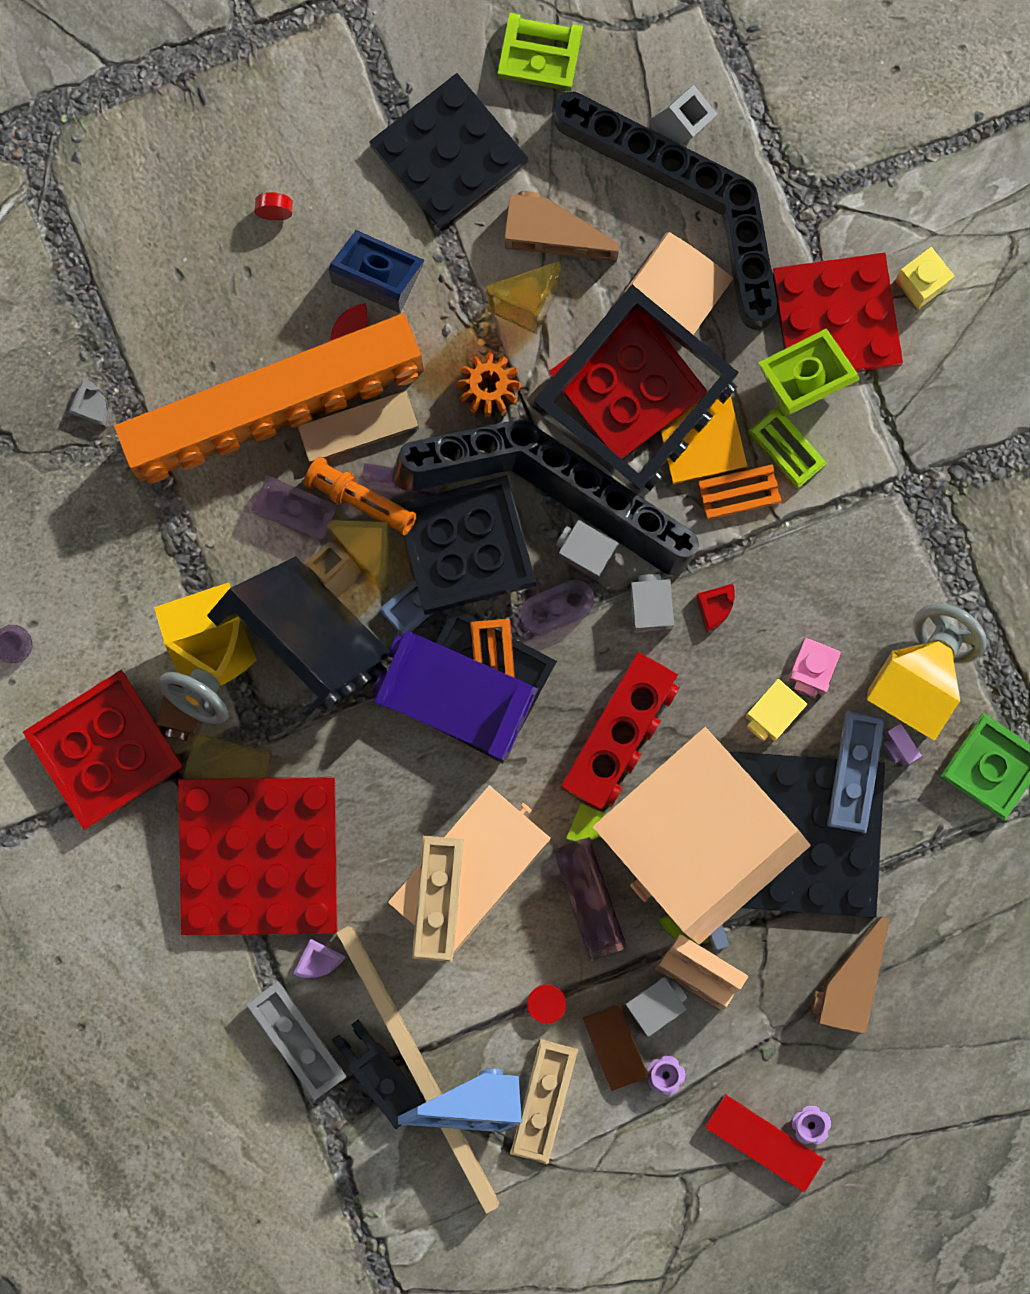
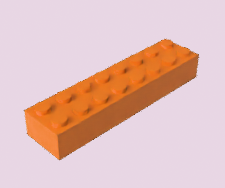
M402 313L114 425L129 467L140 482L147 480L148 484L156 483L169 476L168 471L183 466L184 470L195 468L205 462L204 457L218 452L220 456L228 455L241 448L240 443L254 438L255 442L264 441L277 434L276 429L290 424L291 428H296L299 425L310 422L312 415L322 411H326V414L341 411L348 406L347 402L358 397H361L362 400L372 399L383 393L382 388L397 383L398 386L408 385L419 378L418 374L424 372L422 355L406 315Z

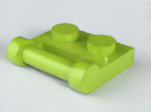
M510 12L498 68V79L571 92L583 26L572 24V27L522 19L521 14ZM519 33L569 43L568 48L564 49L516 39Z

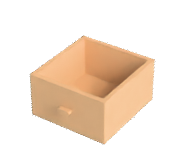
M706 727L698 732L593 826L636 876L637 880L632 882L630 886L644 902L653 896L681 930L698 944H701L811 846L794 824Z
M490 785L444 837L464 839L454 954L544 851L551 839L524 815L525 812L530 814L532 811L526 804L522 803L520 805L522 810L519 811ZM420 866L388 902L414 926Z

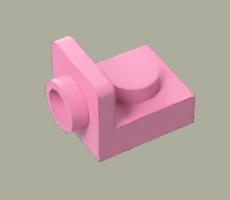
M805 638L787 682L794 684L793 690L810 698H815L816 694L823 696L828 691L829 682L841 651Z

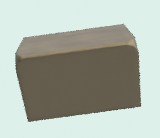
M333 539L326 543L304 564L336 597H339L363 574L354 560Z

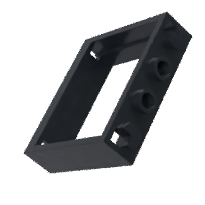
M632 284L533 400L532 408L628 488L639 494L644 487L651 491L661 480L664 473L659 469L669 458L675 463L689 446L684 439L694 429L700 433L714 416L709 410L716 401L719 400L724 404L738 387L733 381L739 372ZM635 308L640 310L720 377L640 473L555 404Z

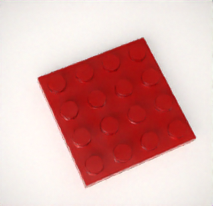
M336 776L180 778L178 780L181 935L329 934L338 932Z

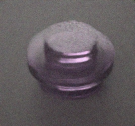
M7 625L1 628L0 659L12 664L24 661L30 655L33 647L32 637L29 632L18 625Z

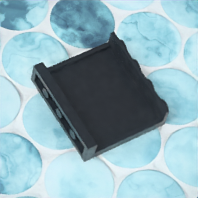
M296 556L231 587L206 615L217 627L239 616L318 696L313 704L303 713L307 718L320 710L326 714L338 702L342 704L353 693L358 694L368 683L370 685L375 683L380 673L387 670L383 664L388 660L390 651Z

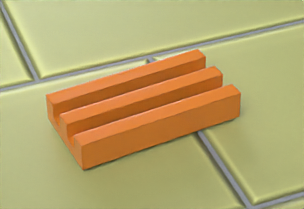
M773 464L698 481L706 520L771 506L782 501L777 488V480L774 476ZM766 476L767 481L708 494L707 489ZM765 490L770 492V496L716 509H712L711 503Z
M510 619L470 622L473 660L483 664L480 629H487L490 667L498 671L495 628L502 627L505 674L515 678Z

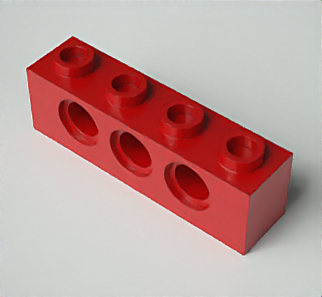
M637 652L560 789L599 811L602 810L605 804L612 808L623 787L617 784L623 771L631 774L642 755L636 751V748L643 737L648 740L652 738L661 722L660 719L655 717L662 704L669 707L680 689L678 685L674 684L678 674ZM640 690L647 692L652 698V706L643 711L636 709L631 703V695ZM618 724L628 725L633 731L632 741L627 744L617 743L612 737V728ZM599 757L610 759L614 764V773L607 778L598 777L592 769L594 760Z

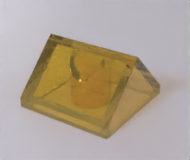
M559 261L487 285L486 306L488 312L537 335L560 288L561 266Z
M330 521L326 527L331 539L354 560L362 572L382 593L386 591L389 581L390 531L388 523Z

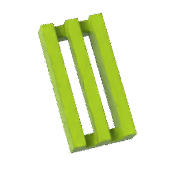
M775 407L747 432L797 490L827 464L790 420L783 416L778 407ZM775 419L814 463L812 467L809 468L772 426L771 421ZM762 429L767 432L803 473L800 477L761 434L760 431Z

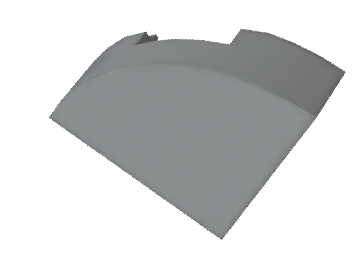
M82 378L69 413L74 417L107 428L109 421L107 401L95 384Z

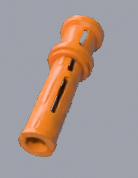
M323 457L316 458L307 470L304 486L310 490L316 488L329 495L333 503L337 505L347 503L370 517L394 528L403 535H406L413 527L416 520L414 512H410L386 499L384 496L360 485L352 473L349 471L342 473L329 466L327 460ZM325 478H328L329 480L333 481V484L327 481ZM367 500L389 511V514L367 503Z

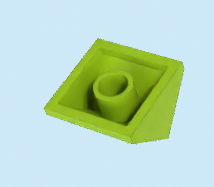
M827 328L758 362L783 416L790 415L860 380L858 373Z

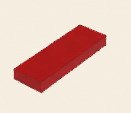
M724 1094L704 1126L804 1193L826 1160L726 1094Z

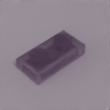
M267 475L252 511L255 514L323 542L338 510V505Z

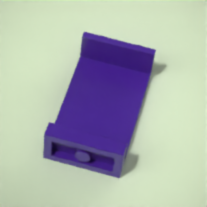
M405 630L403 637L398 635L389 652V657L393 658L387 673L384 671L380 673L375 683L373 693H376L377 696L374 703L387 706L488 751L489 754L497 758L507 760L538 688Z

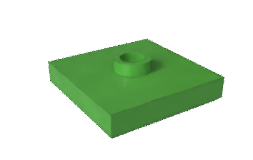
M982 713L939 778L1002 821H1005L1030 785V744L985 713Z

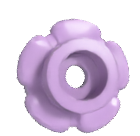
M663 1056L660 1060H653L647 1069L649 1074L648 1084L655 1092L661 1091L665 1095L674 1094L679 1090V1085L685 1081L686 1074L684 1068L679 1066V1061L672 1056ZM666 1071L670 1074L668 1079L662 1077L663 1072Z
M806 1106L801 1113L795 1114L792 1120V1127L796 1130L795 1136L800 1142L804 1144H810L811 1142L820 1144L828 1137L831 1120L827 1113L820 1111L819 1107ZM809 1122L815 1123L814 1129L808 1128Z

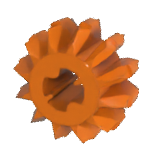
M490 352L486 354V363L483 364L477 356H473L471 362L474 370L467 366H462L460 373L466 379L456 382L457 389L466 391L459 397L461 404L473 401L470 407V413L473 415L477 414L481 407L485 408L484 415L486 419L491 418L492 408L496 407L500 415H505L507 410L503 402L516 405L518 399L511 392L521 390V382L512 380L518 375L517 368L511 367L505 370L508 359L504 356L499 359L497 364H494L493 354ZM490 379V383L495 380V391L488 393L487 388L485 391H482V381Z

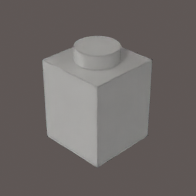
M695 85L674 97L650 121L663 136L681 145L694 137L718 114Z
M578 520L573 529L566 526L556 543V546L561 548L558 559L598 581L615 553L618 543Z
M660 574L638 576V582H632L630 586L634 633L672 630L674 627L670 579L661 580Z
M661 977L624 1003V1005L644 1034L649 1037L685 1012L687 1009L682 1002L688 998L675 979L668 983L665 977Z

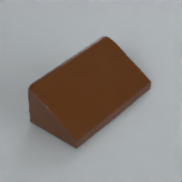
M619 1003L583 1017L611 1091L649 1078Z

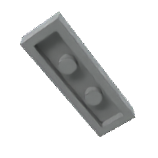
M279 981L246 1004L314 1100L347 1077Z

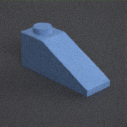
M501 1069L482 1070L479 1072L478 1077L398 1116V1124L503 1132L522 1123L519 1076L503 1075Z

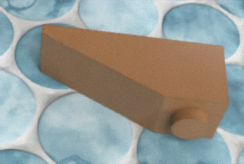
M520 191L518 195L510 194L505 232V249L617 261L619 243L548 198H541L539 193L532 191Z
M877 917L823 984L822 992L815 991L811 1007V1014L817 1015L815 1023L866 1034L890 918Z

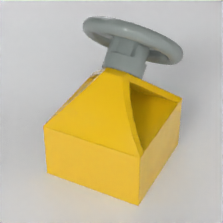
M229 582L154 607L165 647L178 672H167L160 677L159 687L162 693L174 706L187 715L214 725L226 722L229 716L227 706L216 694L220 686L236 678L257 661L247 625L239 616L218 627L206 616L231 588ZM208 704H210L215 709L216 713L208 706Z
M948 604L927 605L916 613L913 620V630L921 645L892 650L868 688L867 694L868 701L933 741L936 740L960 702L954 663L963 664L977 660L983 655L987 645L985 632L979 622L966 611ZM944 616L960 621L971 632L960 630L955 625L950 624ZM928 618L936 626L930 637L925 630V621ZM962 643L974 645L969 651L958 652Z

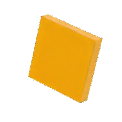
M731 396L724 404L717 400L709 410L714 416L703 430L698 433L693 429L684 439L689 446L674 463L670 458L667 460L672 485L747 469ZM695 406L661 430L660 435L663 444Z

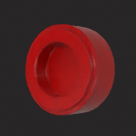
M267 192L255 198L254 213L260 218L279 221L289 219L292 216L293 200L285 194Z
M544 984L532 990L527 1000V1008L533 1019L543 1024H550L558 1021L563 1016L566 1010V999L559 988Z

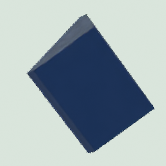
M355 230L330 263L329 274L332 284L401 314L421 271L424 259Z

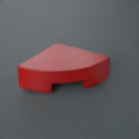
M366 303L355 305L339 316L332 328L330 341L368 327Z
M733 584L696 594L706 632L717 628L728 617L735 599Z

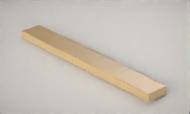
M347 926L336 932L426 1102L442 1095L354 928ZM441 1128L486 1214L498 1208L499 1199L462 1130Z

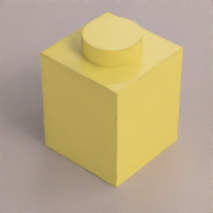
M930 247L903 267L895 282L917 310H919L947 289L955 276L934 249Z
M777 679L745 715V718L750 721L747 728L762 741L769 738L774 742L806 707L807 703L780 679Z

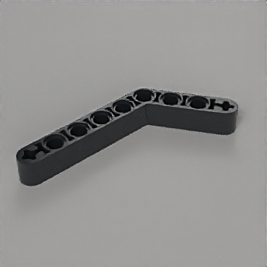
M573 91L562 94L556 101L554 112L555 126L558 131L722 215L741 320L748 328L753 330L766 328L771 323L776 312L777 298L759 197L754 183L580 93ZM572 109L578 111V115L574 114L570 119L565 117V113H570ZM590 116L588 128H584V122L587 124L588 117ZM600 125H608L613 128L615 133L609 137H602L596 133L595 129ZM633 142H642L647 146L648 151L643 154H635L630 151L628 146ZM666 159H675L680 162L682 167L672 172L666 170L662 162ZM700 176H709L714 180L715 186L708 189L701 188L697 184L696 179ZM733 193H742L748 198L749 203L744 206L735 205L731 202L729 196ZM740 229H748L754 234L755 240L749 243L742 242L737 238L736 232ZM754 265L759 268L762 276L758 279H749L743 274L742 268ZM760 291L758 295L759 306L763 309L766 308L763 315H758L757 310L752 309L755 301L754 293Z
M518 419L406 443L400 449L392 469L391 476L393 482L405 491H417L512 470L668 575H679L684 572L699 547L698 538L690 529L526 420Z

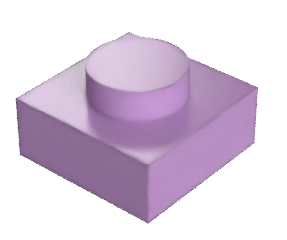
M901 723L883 734L886 740L883 743V747L894 763L900 761L902 766L905 767L922 756Z

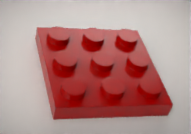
M885 252L773 268L772 275L784 349L827 328L856 372L897 367L903 364Z
M635 308L564 392V396L599 441L623 460L699 403L708 391L656 324ZM572 354L548 371L551 379Z
M122 669L23 731L39 760L85 831L184 769V766L160 728L156 725L155 720Z

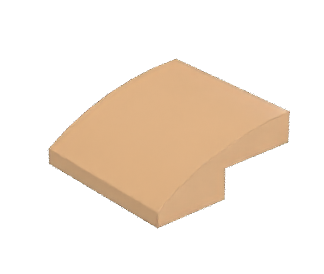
M666 232L624 293L633 284L694 335L731 283L733 277L691 245L672 233Z
M681 934L675 939L655 968L656 971L671 980L675 979L679 985L719 1010H723L728 1006L734 994L741 990L748 978V975Z

